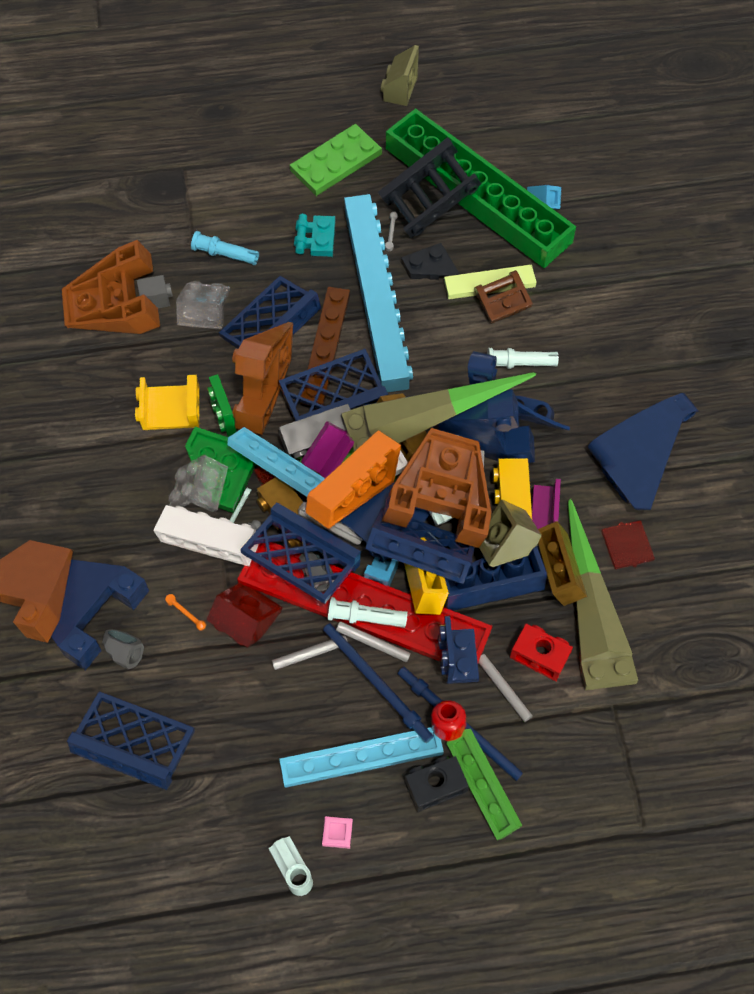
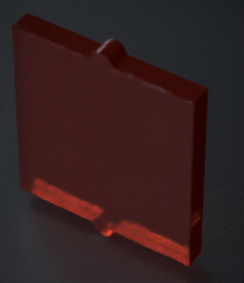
M641 520L626 524L621 522L618 526L602 529L601 532L615 569L628 566L637 567L638 564L654 561L655 557Z

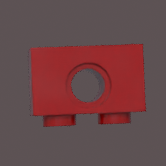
M525 624L512 649L510 658L557 682L573 647L563 638H554L546 634L539 626ZM545 647L549 653L540 654L536 648Z

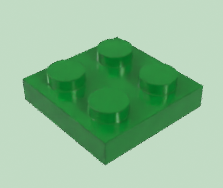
M217 374L209 377L211 386L207 387L213 412L216 413L218 418L217 422L221 433L226 432L227 437H230L237 431L231 407Z

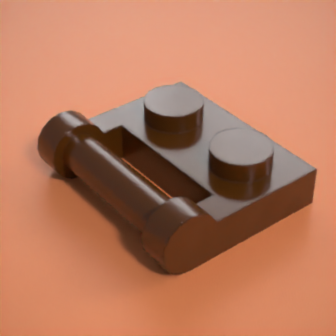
M517 270L484 286L480 284L474 287L476 296L480 300L490 324L528 309L533 305ZM510 284L515 286V288L491 298L487 297L488 293Z

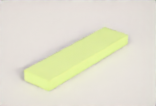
M532 265L444 277L448 299L476 296L474 287L480 284L484 286L506 277L514 270H517L525 288L536 287ZM510 284L491 293L508 291L515 288V286Z

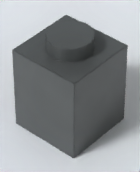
M164 275L137 280L139 296L144 294L158 308L170 306L169 297H172L173 294L170 283H165Z

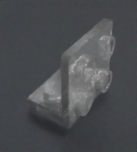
M198 281L186 283L176 300L177 325L222 329L224 326L223 305L230 293V287L220 283L205 285Z
M202 455L187 465L180 467L175 474L176 484L169 496V506L184 507L193 503L210 512L216 511L220 502L228 466L206 455Z

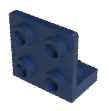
M445 616L444 625H439L438 634L439 650H442V659L440 660L441 675H446L447 684L479 682L474 629L451 630L450 616Z

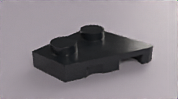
M442 243L401 257V263L410 279L428 278L430 280H439V277L460 275Z

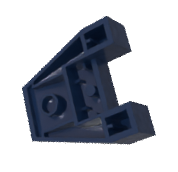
M512 389L506 390L431 427L479 441L480 450L484 451L485 458L495 461L499 459H528V463L535 462L534 436L529 426L519 427L518 401Z
M71 559L60 621L51 636L63 655L86 671L102 650L97 641L82 630L110 596L135 610L149 592L145 580L125 566Z

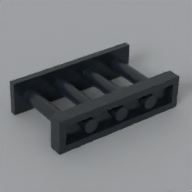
M448 137L378 191L381 198L388 205L394 203L409 223L403 229L411 238L423 233L429 224L467 195L475 193L482 184L475 173L468 177L454 158L458 151ZM444 162L448 163L461 181V184L452 191L436 171ZM427 176L432 179L444 196L435 204H432L419 185V182ZM409 190L414 192L426 209L417 218L414 217L401 198Z

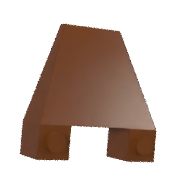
M138 240L118 247L62 288L65 326L67 328L142 334L160 327L158 307L144 294L138 297L135 294L134 279L153 272L151 253Z
M292 322L284 323L244 339L239 349L236 348L234 350L232 362L235 363V374L243 375V397L239 404H235L232 412L237 429L245 427L253 433L263 434L281 390L279 380L285 378L292 360Z
M431 428L393 485L386 499L382 521L406 528L414 514L415 507L459 519L455 541L479 548L488 536L491 519V507L479 441Z
M29 540L0 559V602L21 607L13 623L25 637L48 643L59 623L73 554L71 549Z

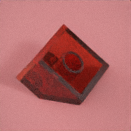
M238 583L216 596L206 620L213 624L217 630L225 632L234 638L238 644L248 648L262 638L281 613L283 607L257 590Z

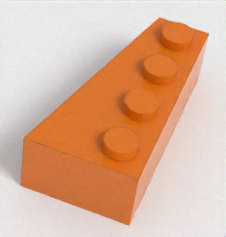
M378 430L317 487L309 492L306 499V513L329 529L387 488L395 479L401 445Z

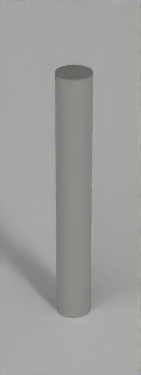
M341 621L336 628V631L404 662H407L409 659V652Z
M328 640L274 659L272 663L274 669L277 670L339 647L332 640Z
M485 654L481 655L479 664L522 720L526 722L532 718L533 715Z

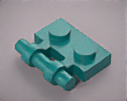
M300 214L295 227L297 230V236L294 238L295 252L303 254L304 249H311V256L333 257L335 216L314 215L313 222H308L307 215ZM306 233H312V238H307Z

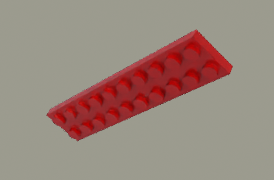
M268 542L270 551L285 549L284 546ZM259 544L255 553L267 552L266 544ZM302 553L289 555L291 564L299 563V557ZM286 555L271 557L272 563L277 566L288 564ZM253 560L249 566L244 565L237 579L239 584L327 618L331 597H334L337 601L350 603L354 600L359 602V605L407 611L405 628L365 621H356L353 624L349 623V620L336 618L332 620L341 621L365 633L437 661L442 659V650H439L438 634L439 625H444L445 616H450L451 630L474 629L478 663L492 630V625L444 607L440 615L416 614L412 595L352 572L349 573L325 604ZM329 564L333 573L342 572V568ZM302 569L292 570L293 576L298 579L305 578Z

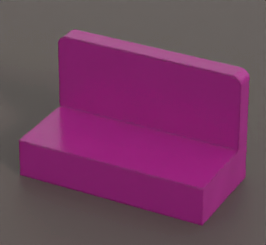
M326 421L301 462L306 467L326 478L341 465L354 445V441L347 431Z
M555 479L554 487L534 485L532 521L537 529L559 520L561 479Z

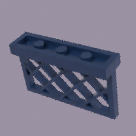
M279 276L219 332V335L238 349L244 339L262 333L261 326L273 324L269 328L272 329L284 323L292 322L294 335L321 309L318 293L311 289L307 292ZM281 285L287 288L286 292L275 293V290ZM291 297H302L298 302L291 303ZM288 298V303L276 305V299ZM272 300V306L260 307V304L264 301ZM288 310L283 316L276 317V311ZM272 312V318L260 319V314ZM257 314V320L245 322L246 317ZM257 326V332L245 334V328ZM241 329V335H229L231 331Z
M366 349L279 380V385L295 421L348 404L350 410L364 405L377 403L380 396L388 395L385 386H382ZM363 357L366 363L364 370L352 367L353 360ZM338 366L346 370L342 379L330 375L331 369ZM348 371L361 375L357 385L345 381ZM317 374L324 377L321 386L318 387L308 383L310 376ZM366 377L373 380L376 387L367 390L360 387L363 378ZM327 379L339 383L336 393L323 389ZM295 382L302 385L299 394L295 395L288 391L286 385ZM342 385L354 389L353 396L345 398L338 395ZM305 387L317 391L314 401L301 397ZM321 393L333 398L330 405L323 406L317 403ZM299 401L311 406L309 413L299 416L296 410Z
M277 502L271 508V515L240 549L241 554L324 604L351 571L355 572L359 567L361 555L360 550ZM273 524L281 529L282 534L267 536L266 531ZM297 538L302 541L301 547L288 548V539ZM283 540L285 549L270 551L268 542ZM265 543L267 552L255 553L250 549L255 544ZM319 551L323 554V559L309 561L307 552ZM304 553L306 562L291 564L289 555ZM286 555L288 564L277 566L272 563L271 557ZM339 563L345 567L342 572L330 574L329 564ZM325 565L327 574L312 576L310 567ZM307 568L309 577L298 579L293 576L292 570ZM328 581L329 588L323 594L314 588L315 582Z
M381 508L365 549L464 584L472 563L474 546L456 542V534L412 518L406 528L382 521L384 508Z
M99 691L75 733H71L67 743L70 752L168 790L172 782L171 777L195 729L189 725ZM103 701L111 704L114 711L99 716L97 709ZM132 712L136 714L138 720L123 725L119 715ZM117 717L120 727L105 732L101 722ZM151 721L160 723L161 730L147 735L143 724ZM99 724L101 734L93 737L84 735L87 727ZM140 726L144 736L129 741L125 731ZM176 730L186 733L181 741L171 744L168 733ZM122 732L126 743L118 746H112L108 743V737ZM164 735L168 746L153 751L149 740ZM144 742L147 743L149 753L141 756L133 754L131 747ZM170 751L173 759L169 767L159 764L155 756Z

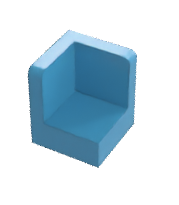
M550 185L527 187V191L553 210L560 209L561 187Z
M375 557L372 565L367 566L364 577L390 587L399 561L392 559L391 562L386 560L384 563H381L379 561L380 558Z

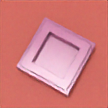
M325 816L322 846L350 849L353 819Z

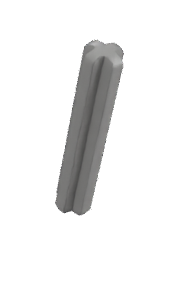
M303 502L299 506L298 515L356 545L363 541L340 521L329 529L306 513L307 502Z

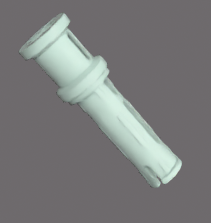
M488 348L487 354L497 357L496 366H506L507 369L519 365L558 366V352L514 351L512 348L507 350Z
M331 597L328 620L333 618L349 620V623L353 624L356 621H365L405 628L408 612L359 605V602L354 600L351 603L337 601L334 597Z

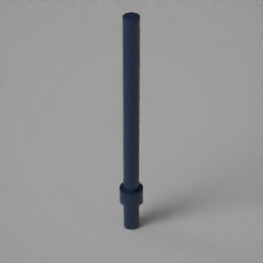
M331 623L327 624L323 631L403 717V723L409 729H413L425 743H428L434 735L421 722L422 718L402 702L346 639L336 631Z
M406 667L400 669L398 675L412 687L411 690L418 697L422 696L433 707L442 702L428 688L429 685L422 678L418 679ZM466 722L465 729L471 728L482 751L517 781L523 775V772Z

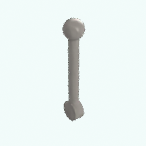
M391 212L389 215L391 223L388 242L385 243L386 251H392L394 248L392 239L395 220L398 218L396 212Z

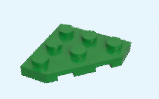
M194 427L185 448L211 506L234 513L256 463L228 446V437Z

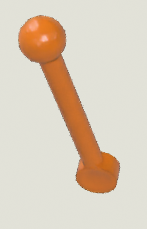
M173 594L166 596L165 600L168 605H174L196 624L198 630L205 629L206 623L198 620L181 606Z

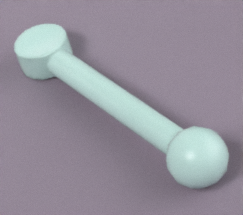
M246 488L230 518L232 523L237 518L252 489Z

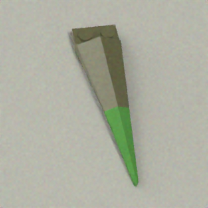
M533 372L368 404L341 414L348 434L354 441V451L378 430L397 443H400L535 377L537 373Z
M569 499L568 511L571 544L587 594L586 598L576 601L579 663L585 691L637 684L638 677L632 658L633 653L573 501Z

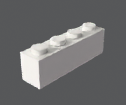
M166 505L154 528L155 534L163 543L249 566L252 561L241 554L240 550L256 532L248 524L238 525L226 518L216 519L203 512L194 513L181 506L171 507ZM255 544L250 550L256 552L259 544Z

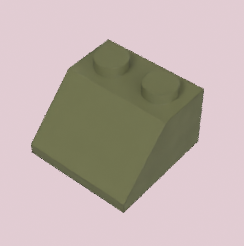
M414 45L394 57L392 65H388L387 78L383 79L381 84L383 101L404 106L408 105L418 78L419 46Z
M501 500L491 514L488 536L479 548L489 566L495 567L528 556L531 550L537 546L542 535L526 510Z

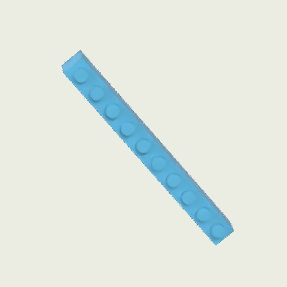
M370 194L344 198L345 215L378 377L387 392L409 389V380H413L412 367L407 366L406 360H409L407 346L403 347L402 341H405L403 327L399 328L398 323L401 322L399 309L394 307V304L397 303L395 290L391 291L390 286L393 285L391 272L387 273L386 268H389L387 254L383 255L382 250H385L384 238L379 237V233H381L380 220L375 219V216H377L376 203H372Z

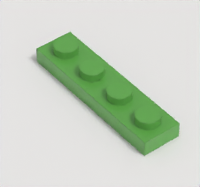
M471 728L465 729L460 738L448 741L446 744L453 757H457L480 809L496 839L500 840L520 828L522 824Z

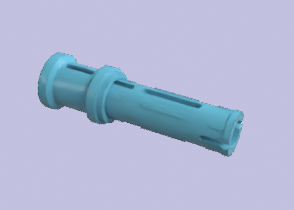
M196 231L192 237L191 250L196 251L199 249L208 252L211 256L219 254L252 265L257 264L255 261H258L259 258L258 251L225 243L216 236H205L199 231Z

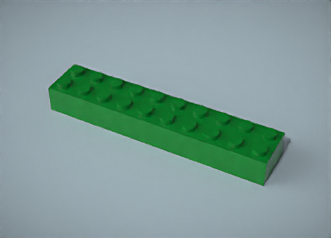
M416 108L386 131V150L409 167L448 137L458 151L454 158L468 177L475 173L482 183L475 193L467 195L458 204L542 268L550 264L573 243L576 230L574 224ZM444 162L437 168L436 171L451 191L461 184V181L447 162ZM429 176L425 177L427 181L437 187Z

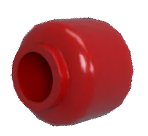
M448 700L442 701L434 707L431 714V725L434 734L445 741H453L462 736L466 728V713L460 704Z

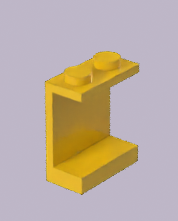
M187 375V385L147 387L145 377L140 378V387H136V399L139 401V407L135 408L136 421H140L143 430L199 427V383L197 375Z

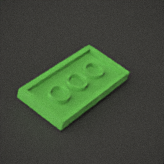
M354 124L290 164V171L317 196L380 156L382 148L359 126Z

